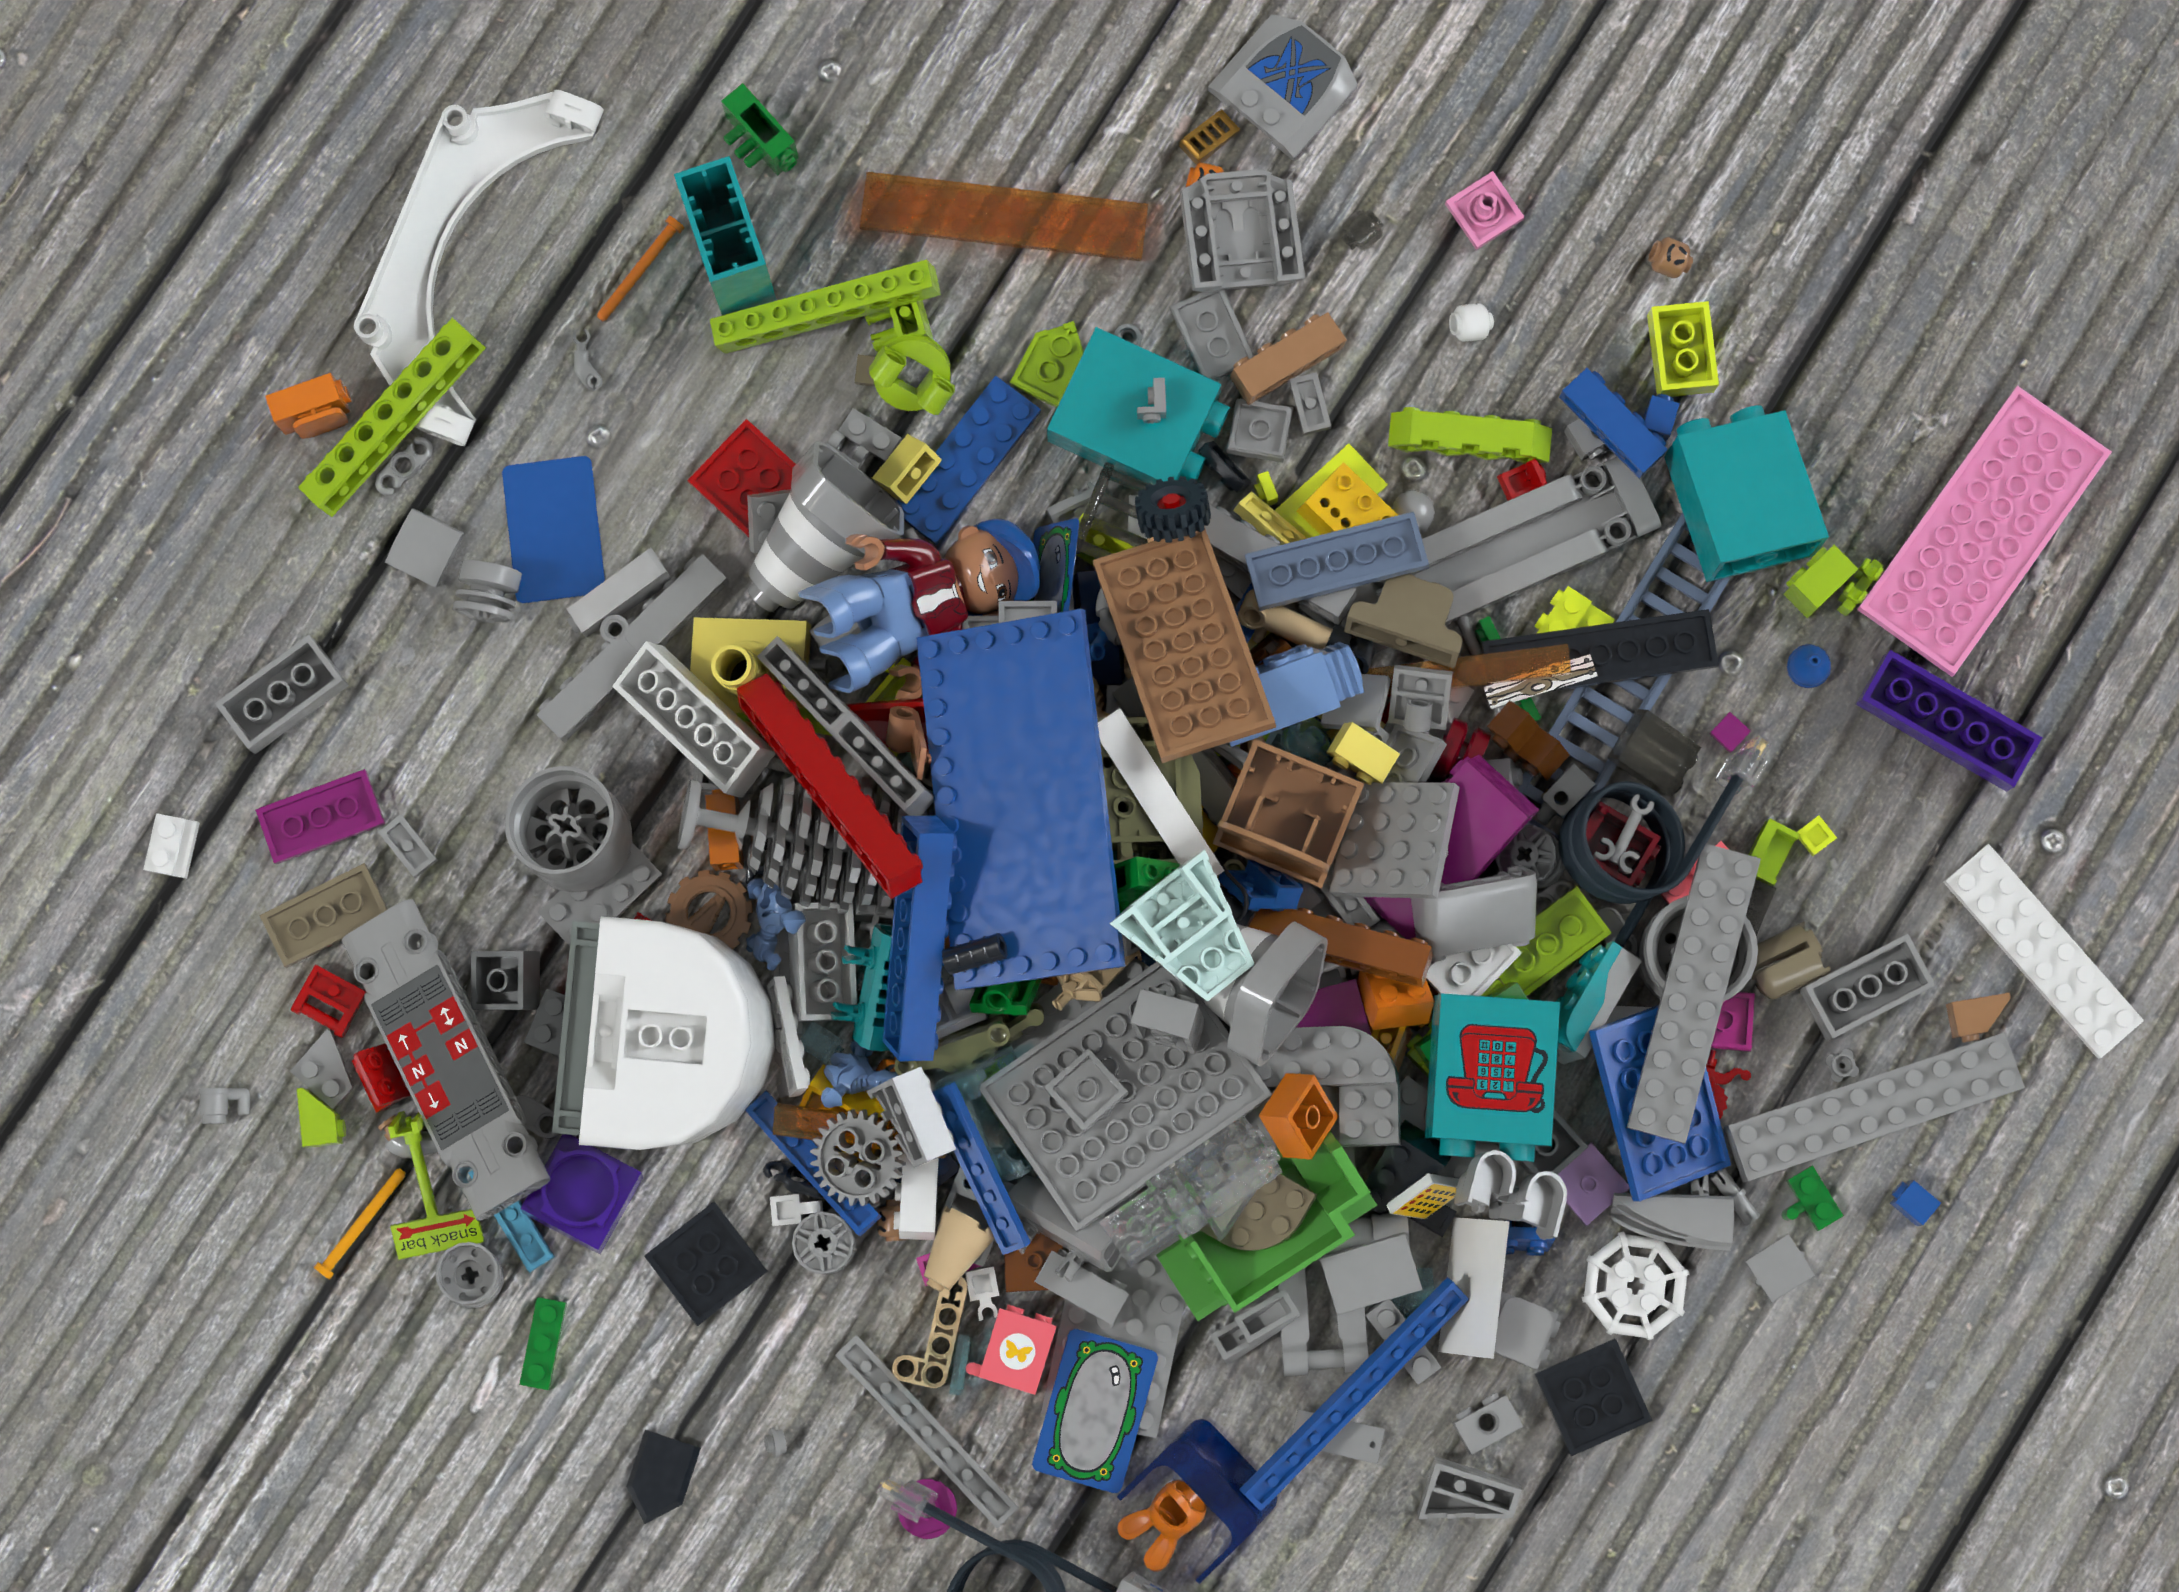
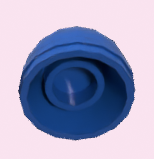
M1811 644L1801 645L1793 650L1788 657V675L1799 687H1818L1830 675V658L1819 646Z

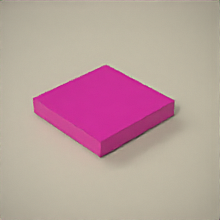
M1738 992L1732 998L1723 1002L1711 1049L1751 1052L1755 993Z

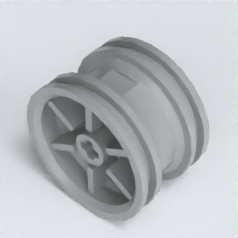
M1688 896L1671 902L1654 915L1643 928L1638 940L1636 957L1641 960L1638 971L1644 985L1658 1000H1661L1668 973L1665 967L1667 963L1671 962L1675 943L1668 944L1665 941V936L1668 933H1672L1676 936L1677 940ZM1747 917L1744 920L1723 1002L1732 998L1745 987L1751 979L1757 964V938Z

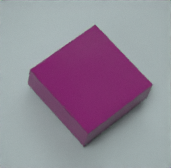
M1729 712L1709 734L1731 753L1751 731Z

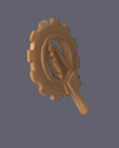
M710 870L698 871L697 877L689 879L687 876L678 883L681 887L676 894L671 892L667 904H671L670 913H665L666 922L718 937L731 949L736 948L740 944L738 939L743 933L748 934L752 924L747 922L748 913H753L752 902L746 901L744 894L747 890L740 882L736 885L729 880L731 875L721 871L719 875L710 874ZM706 892L716 893L713 898L688 919L689 906L698 895ZM727 901L731 909L727 925L721 931L710 934Z

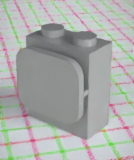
M1501 1291L1494 1353L1534 1370H1537L1539 1365L1544 1366L1550 1352L1546 1348L1549 1338L1554 1339L1561 1322L1556 1321L1559 1314Z

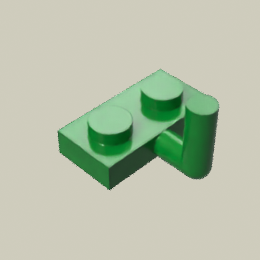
M1813 1165L1786 1180L1798 1202L1782 1211L1781 1215L1784 1220H1794L1805 1211L1816 1231H1820L1844 1216Z

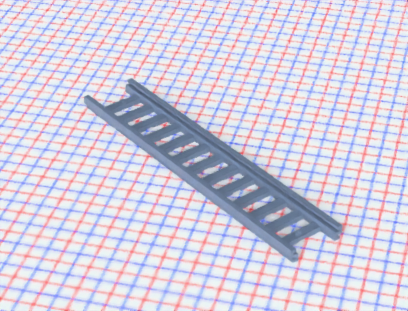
M1683 512L1616 622L1640 619L1633 615L1640 601L1663 615L1684 613L1648 591L1655 577L1701 604L1698 611L1709 609L1710 612L1731 577L1715 580L1709 593H1706L1662 567L1668 555L1672 554L1703 573L1697 554L1677 543L1684 529L1689 532ZM1672 674L1657 676L1650 690L1633 680L1613 682V684L1643 701L1635 714L1589 686L1575 688L1548 734L1561 742L1570 754V757L1599 774L1594 781L1595 785L1583 797L1604 788ZM1581 698L1627 724L1628 727L1622 737H1616L1575 712L1574 710ZM1567 722L1613 749L1606 763L1559 735ZM1558 768L1550 778L1556 780L1563 770ZM1525 771L1523 773V783L1519 786V792L1541 805L1544 800L1540 796L1544 792L1530 784L1533 776ZM1554 799L1557 804H1561V802ZM1531 819L1527 823L1540 827L1546 831H1549L1559 839V835L1557 833L1553 832L1552 830L1548 829L1547 827L1543 826L1537 821Z

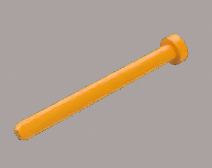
M401 1168L394 1171L324 1262L320 1263L318 1261L314 1269L330 1280L334 1273L331 1270L405 1178V1171Z

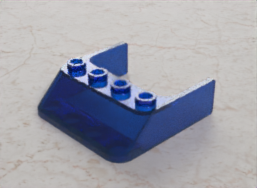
M1203 1419L1190 1423L1116 1495L1121 1501L1153 1469L1159 1466H1167L1173 1469L1219 1517L1231 1532V1542L1194 1578L1198 1584L1217 1568L1261 1524L1277 1504L1276 1496L1260 1511L1239 1490L1257 1471L1209 1421Z

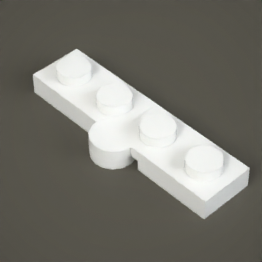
M785 976L773 977L767 985L774 1024L776 1028H781L775 1031V1045L777 1051L781 1053L789 1097L801 1096L810 1084V1075L808 1069L804 1068L803 1065L804 1046L797 1036L798 1017L795 1012H792V989L789 984L787 985Z

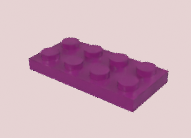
M365 769L255 809L273 862L276 865L385 825L377 798Z

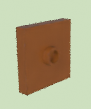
M1037 1233L1024 1254H1021L1019 1250L1005 1254L1006 1292L1048 1290L1034 1281L1051 1251L1058 1253L1059 1249L1063 1250V1246L1045 1235Z

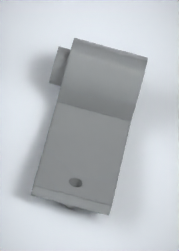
M1297 1410L1292 1435L1314 1414L1313 1412ZM1349 1421L1321 1451L1378 1464L1385 1429Z

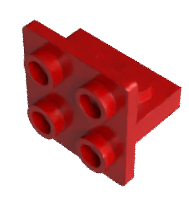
M386 1043L358 1051L353 1055L352 1063L376 1113L384 1111L401 1099L411 1096Z

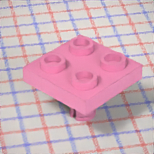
M1493 171L1445 202L1446 207L1476 250L1524 220V215Z

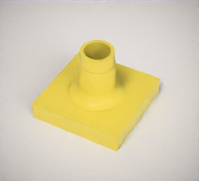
M694 617L690 671L734 713H744L739 706L737 688L766 673L774 682L778 681L781 684L789 701L793 700L798 708H805L757 656L778 636L808 664L811 624L807 621ZM746 660L747 668L743 676L737 680L730 681L734 667L741 661ZM744 721L760 737H763L752 722Z

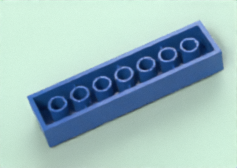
M902 816L901 835L907 844V849L911 854L916 853L923 864V869H921L922 883L895 897L883 1043L899 1062L933 1061L934 1050L938 1049L939 1043L936 1025L941 1020V1008L938 1003L939 994H942L944 989V982L941 977L942 966H944L942 951L944 949V938H947L949 934V924L946 917L947 909L951 908L952 903L949 884L954 878V866L951 862L952 852H955L957 848L956 835L937 816Z

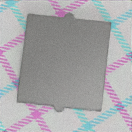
M1789 1234L1745 1261L1756 1278L1755 1284L1761 1286L1771 1303L1815 1276L1804 1259L1805 1253L1799 1251Z

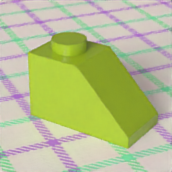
M297 1088L302 1147L313 1148L343 1144L342 1137H346L344 1119L340 1120V1115L308 1089Z

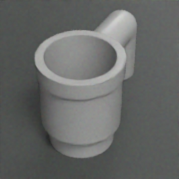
M246 1088L199 1089L202 1124H226L228 1100H238V1115L250 1114V1093Z

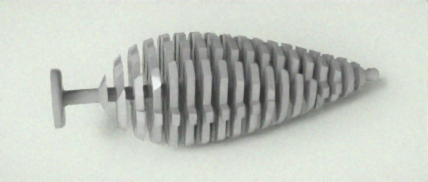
M794 776L783 779V785H780L772 822H768V816L770 817L773 783L761 790L758 808H756L754 818H750V800L738 815L700 808L701 784L696 780L689 781L678 833V849L686 850L690 847L695 826L735 832L740 851L745 834L751 835L747 865L755 874L756 870L758 871L761 852H763L766 838H768L763 880L769 888H774V882L777 881L780 863H782L783 859L780 883L781 895L789 900L792 898V890L796 888L798 870H801L798 885L799 905L810 906L811 896L814 897L817 887V876L819 877L820 875L816 892V899H819V910L827 911L829 909L830 900H833L835 893L837 913L846 914L849 909V903H852L854 896L856 915H865L867 913V908L871 904L872 898L873 905H875L874 915L886 914V906L889 907L891 902L890 897L816 803L813 802L812 804V798L800 783L796 793V802H794L792 810L795 788ZM861 777L858 781L861 791L864 795L869 794L872 798L870 779ZM878 784L877 794L874 793L872 798L876 810L880 815L885 814L887 818L889 810V821L895 834H901L902 816L910 815L904 812L893 799L891 802V797ZM935 803L932 804V811L929 810L928 815L926 810L921 816H936ZM895 897L892 899L893 914Z

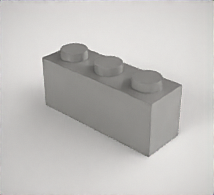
M1059 1249L1058 1253L1051 1251L1034 1282L1113 1325L1129 1296V1293L1125 1292L1127 1286L1114 1278H1111L1109 1282L1099 1277L1101 1271L1085 1263L1083 1268L1080 1267L1072 1281L1068 1282L1065 1276L1061 1278L1055 1273V1270L1058 1269L1068 1255V1252Z

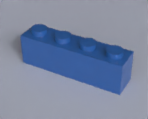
M1586 368L1562 390L1559 398L1640 479L1665 455L1668 450L1665 447L1666 442L1658 433L1654 432L1652 434L1644 426L1646 424L1645 420L1637 412L1632 413L1625 406L1626 402L1620 394L1615 391L1611 392L1604 385L1605 380L1598 372H1591Z

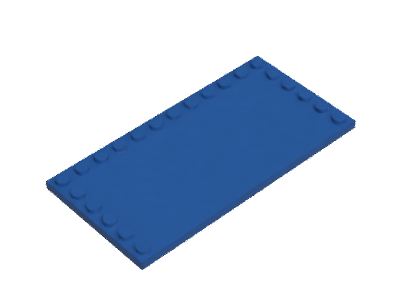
M1076 609L917 637L929 754H931L930 767L936 816L956 835L957 848L955 852H952L951 862L954 866V878L949 884L952 903L951 908L947 909L950 947L956 946V944L967 943L970 940L980 939L983 936L1000 933L1005 940L1008 954L1007 959L994 962V964L980 966V968H973L966 972L953 974L955 990L1126 967L1122 933L1110 925L1120 914L1085 610Z

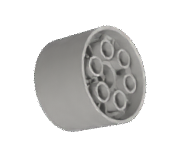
M557 766L535 773L519 786L507 807L505 832L510 848L517 858L535 875L555 889L566 892H584L595 889L613 878L622 868L629 855L632 843V828L626 810L595 776L582 769L570 766ZM579 790L577 803L574 804L572 803L571 791ZM595 805V811L592 814H585L588 807ZM565 806V807H564V810H563V814H562V815H558V814H557L558 809H560L561 807ZM541 810L547 814L545 818L547 822L536 818ZM609 810V816L603 818L604 813ZM566 826H567V827H573V829H574L577 833H574V832H572V831H567V830L564 831L563 828L566 827ZM608 829L605 838L598 840V834L602 830ZM550 831L547 834L545 841H541L542 835L545 832ZM542 849L547 850L536 860L532 857L534 852ZM593 854L587 860L582 862L586 855ZM559 855H565L564 861L561 864L554 865V861Z

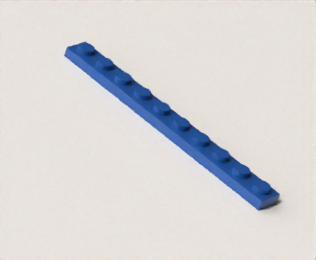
M1447 1277L1239 1490L1262 1511L1441 1329L1469 1298Z

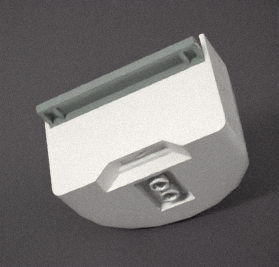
M606 916L600 917V924L572 921L552 1133L580 1135L579 1145L644 1150L696 1143L737 1121L763 1089L776 1048L771 1001L752 965L718 937L670 923Z

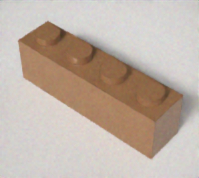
M1328 312L1322 316L1318 314L1313 315L1304 322L1305 326L1297 331L1295 328L1288 330L1280 337L1281 341L1274 345L1269 342L1257 350L1258 354L1251 359L1246 356L1233 365L1234 369L1230 379L1248 405L1344 347L1347 340Z

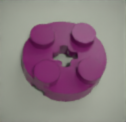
M921 1479L913 1482L906 1488V1491L923 1500H928L930 1504H935L939 1509L956 1517V1498L951 1489L943 1482L933 1479ZM899 1500V1520L902 1526L912 1535L923 1539H933L943 1535L950 1528V1526L933 1517H927L925 1513L920 1514L919 1509Z

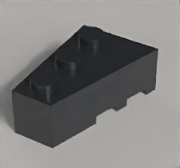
M1406 1119L1400 1126L1401 1145L1387 1146L1365 1182L1372 1198L1377 1204L1372 1210L1379 1215L1388 1210L1386 1206L1388 1202L1426 1174H1436L1442 1170L1452 1157L1439 1155L1440 1141L1434 1138H1425V1132Z

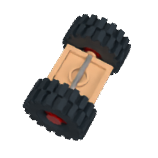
M1180 476L1179 480H1174V477H1168V481L1164 482L1162 479L1156 480L1155 485L1151 483L1146 485V490L1141 489L1138 492V496L1135 497L1140 532L1142 534L1145 533L1148 543L1152 541L1160 542L1162 539H1165L1166 543H1171L1172 539L1177 538L1178 542L1184 541L1185 536L1190 538L1196 536V531L1201 533L1205 530L1204 527L1210 523L1211 512L1207 490L1204 488V484L1201 482L1197 483L1196 479L1191 478L1187 481L1186 477Z

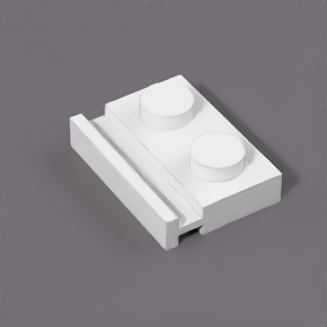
M156 813L143 870L187 879L200 823L198 821Z

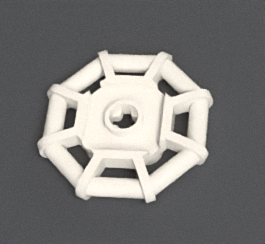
M1622 1231L1592 1256L1588 1255L1586 1259L1588 1266L1584 1296L1581 1298L1583 1303L1586 1302L1606 1328L1607 1334L1642 1337L1648 1341L1654 1339V1335L1677 1317H1683L1685 1313L1683 1307L1687 1275L1690 1274L1688 1269L1682 1266L1665 1242L1649 1237L1625 1234ZM1628 1246L1652 1250L1647 1258L1632 1256ZM1619 1249L1622 1250L1623 1258L1611 1267L1602 1263ZM1657 1254L1662 1257L1673 1273L1663 1274L1654 1262ZM1600 1269L1606 1272L1604 1291L1596 1293ZM1634 1277L1639 1278V1283L1643 1284V1289L1638 1290L1637 1295L1632 1294L1631 1288H1627L1628 1282H1633ZM1675 1279L1672 1303L1664 1299L1666 1281ZM1606 1297L1613 1304L1617 1311L1613 1318L1598 1299ZM1659 1305L1668 1309L1652 1323H1649L1647 1315ZM1623 1314L1640 1316L1642 1326L1620 1323L1619 1321Z

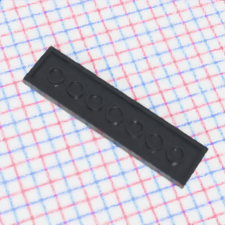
M1709 609L1481 642L1488 686L1589 654L1597 673L1596 677L1551 691L1717 668L1719 666Z

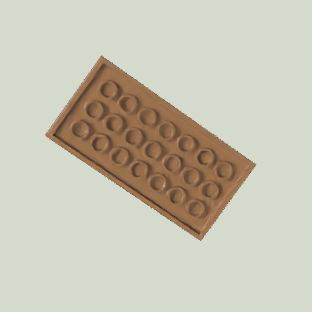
M1206 529L1201 533L1196 531V536L1192 538L1185 536L1184 541L1178 542V538L1172 539L1171 543H1166L1165 539H1162L1160 542L1152 541L1093 560L1100 586L1162 763L1276 728L1272 711Z

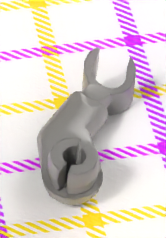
M584 328L587 337L584 342H579L576 339L575 331L573 333V342L576 344L574 371L588 390L595 391L601 387L602 378L589 363V351L586 350V344L589 342L590 334Z

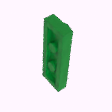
M537 1297L519 1385L550 1390L567 1302Z

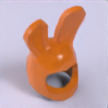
M1175 1480L1167 1483L1159 1491L1149 1508L1122 1518L1118 1523L1117 1530L1119 1535L1126 1540L1137 1538L1153 1526L1161 1532L1144 1556L1146 1567L1154 1572H1158L1169 1564L1178 1540L1202 1522L1207 1507L1201 1495L1185 1481Z

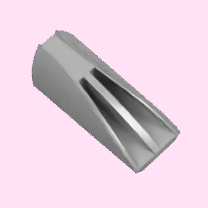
M1708 1175L1703 1177L1701 1187L1699 1186L1698 1179L1690 1181L1691 1195L1658 1194L1640 1202L1633 1201L1631 1193H1614L1610 1207L1611 1219L1633 1232L1667 1243L1713 1250L1730 1251L1731 1244L1733 1243L1734 1199L1732 1196H1709Z

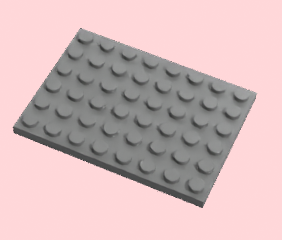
M1155 962L977 1086L1077 1233L1265 1103L1272 1096V1093L1248 1059L1228 1049L1229 1033L1216 1014L1158 962ZM1149 987H1156L1167 992L1166 995L1177 998L1178 994L1195 999V1003L1199 1004L1205 1019L1196 1054L1138 1039L1131 1025V1019L1140 989L1149 990ZM1089 1048L1129 1094L1084 1133L1044 1087Z

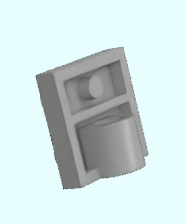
M1395 665L1388 723L1404 725L1405 729L1414 732H1426L1430 728L1446 730L1453 671Z

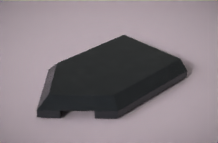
M645 1429L626 1485L644 1524L683 1505L701 1447Z

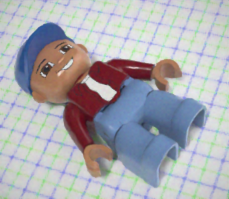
M991 519L982 521L974 526L968 525L963 527L958 533V540L947 550L944 559H941L939 551L932 544L921 539H878L864 534H853L846 538L845 544L860 549L864 547L865 549L864 558L854 562L856 569L866 571L877 565L880 560L900 561L906 564L882 572L857 576H836L798 592L800 598L819 601L830 614L832 622L814 629L815 635L834 638L850 631L856 622L861 632L856 635L849 634L819 648L821 653L840 658L849 674L829 682L828 686L830 689L846 693L854 692L867 686L871 678L888 669L890 675L896 677L905 675L906 679L903 687L898 690L895 699H916L922 695L918 654L910 663L911 667L897 665L890 668L898 657L905 656L918 649L917 637L962 630V623L968 618L967 611L974 614H982L983 616H999V601H1028L1034 598L1040 585L1041 566L1035 546L1029 537L1016 524L1005 519Z

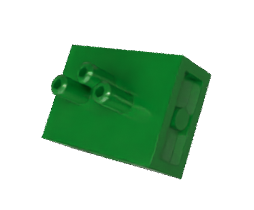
M743 83L721 100L725 116L734 126L731 131L723 136L724 141L728 145H732L743 136L746 141L734 150L735 155L739 159H743L754 149L743 161L748 168H752L763 159L778 176L783 171L785 173L790 171L797 164L799 156L795 141Z
M1139 856L1114 864L1120 913L1171 872L1180 867V864Z

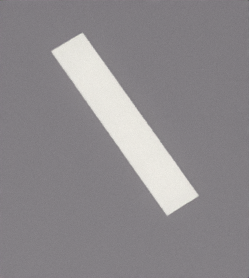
M1119 708L1099 721L1098 728L1101 744L1180 866L1203 850H1206L1213 872L1216 876L1222 873L1224 869L1122 710Z

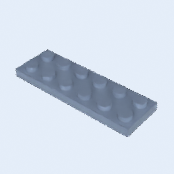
M1414 512L1245 554V561L1259 611L1429 569V562Z

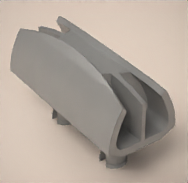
M1025 1175L1011 1189L1008 1195L1030 1241L1033 1240L1037 1233H1041L1069 1250L1068 1255L1058 1269L1055 1270L1058 1276L1061 1278L1065 1276L1066 1280L1071 1282L1084 1261H1089L1106 1272L1113 1271L1123 1254L1127 1241L1120 1235L1121 1230L1109 1218L1102 1215L1077 1233L1040 1179ZM1028 1245L1024 1248L1018 1249L1021 1254H1024Z

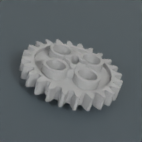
M855 1109L849 1110L847 1116L841 1112L837 1114V1121L834 1118L827 1120L829 1128L823 1126L818 1129L823 1137L813 1138V1141L819 1145V1148L810 1150V1153L818 1156L817 1160L810 1163L812 1166H819V1171L814 1174V1177H823L824 1180L819 1185L820 1188L827 1185L831 1187L828 1192L829 1197L839 1193V1203L845 1201L847 1197L849 1198L850 1206L855 1205L858 1198L861 1206L867 1205L869 1199L872 1203H876L879 1201V1195L882 1197L889 1195L887 1187L894 1189L898 1186L893 1178L899 1179L903 1177V1174L897 1168L906 1165V1162L899 1160V1156L905 1152L903 1149H897L899 1143L892 1136L896 1132V1128L887 1130L888 1121L882 1120L877 1122L878 1113L876 1112L869 1118L866 1109L861 1110L858 1116ZM846 1131H850L855 1136L854 1145L848 1144L845 1140ZM873 1143L880 1145L882 1150L880 1157L873 1154L871 1149ZM835 1146H838L841 1150L845 1152H839L835 1150ZM859 1152V1158L864 1161L857 1163V1157L852 1154ZM836 1158L843 1161L845 1166L843 1172H839L835 1168ZM871 1163H877L881 1165V1170ZM862 1170H866L871 1175L870 1184H866L861 1179Z

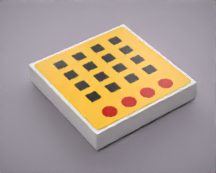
M1428 1173L1388 1202L1386 1206L1390 1214L1426 1219L1454 1198L1459 1179Z

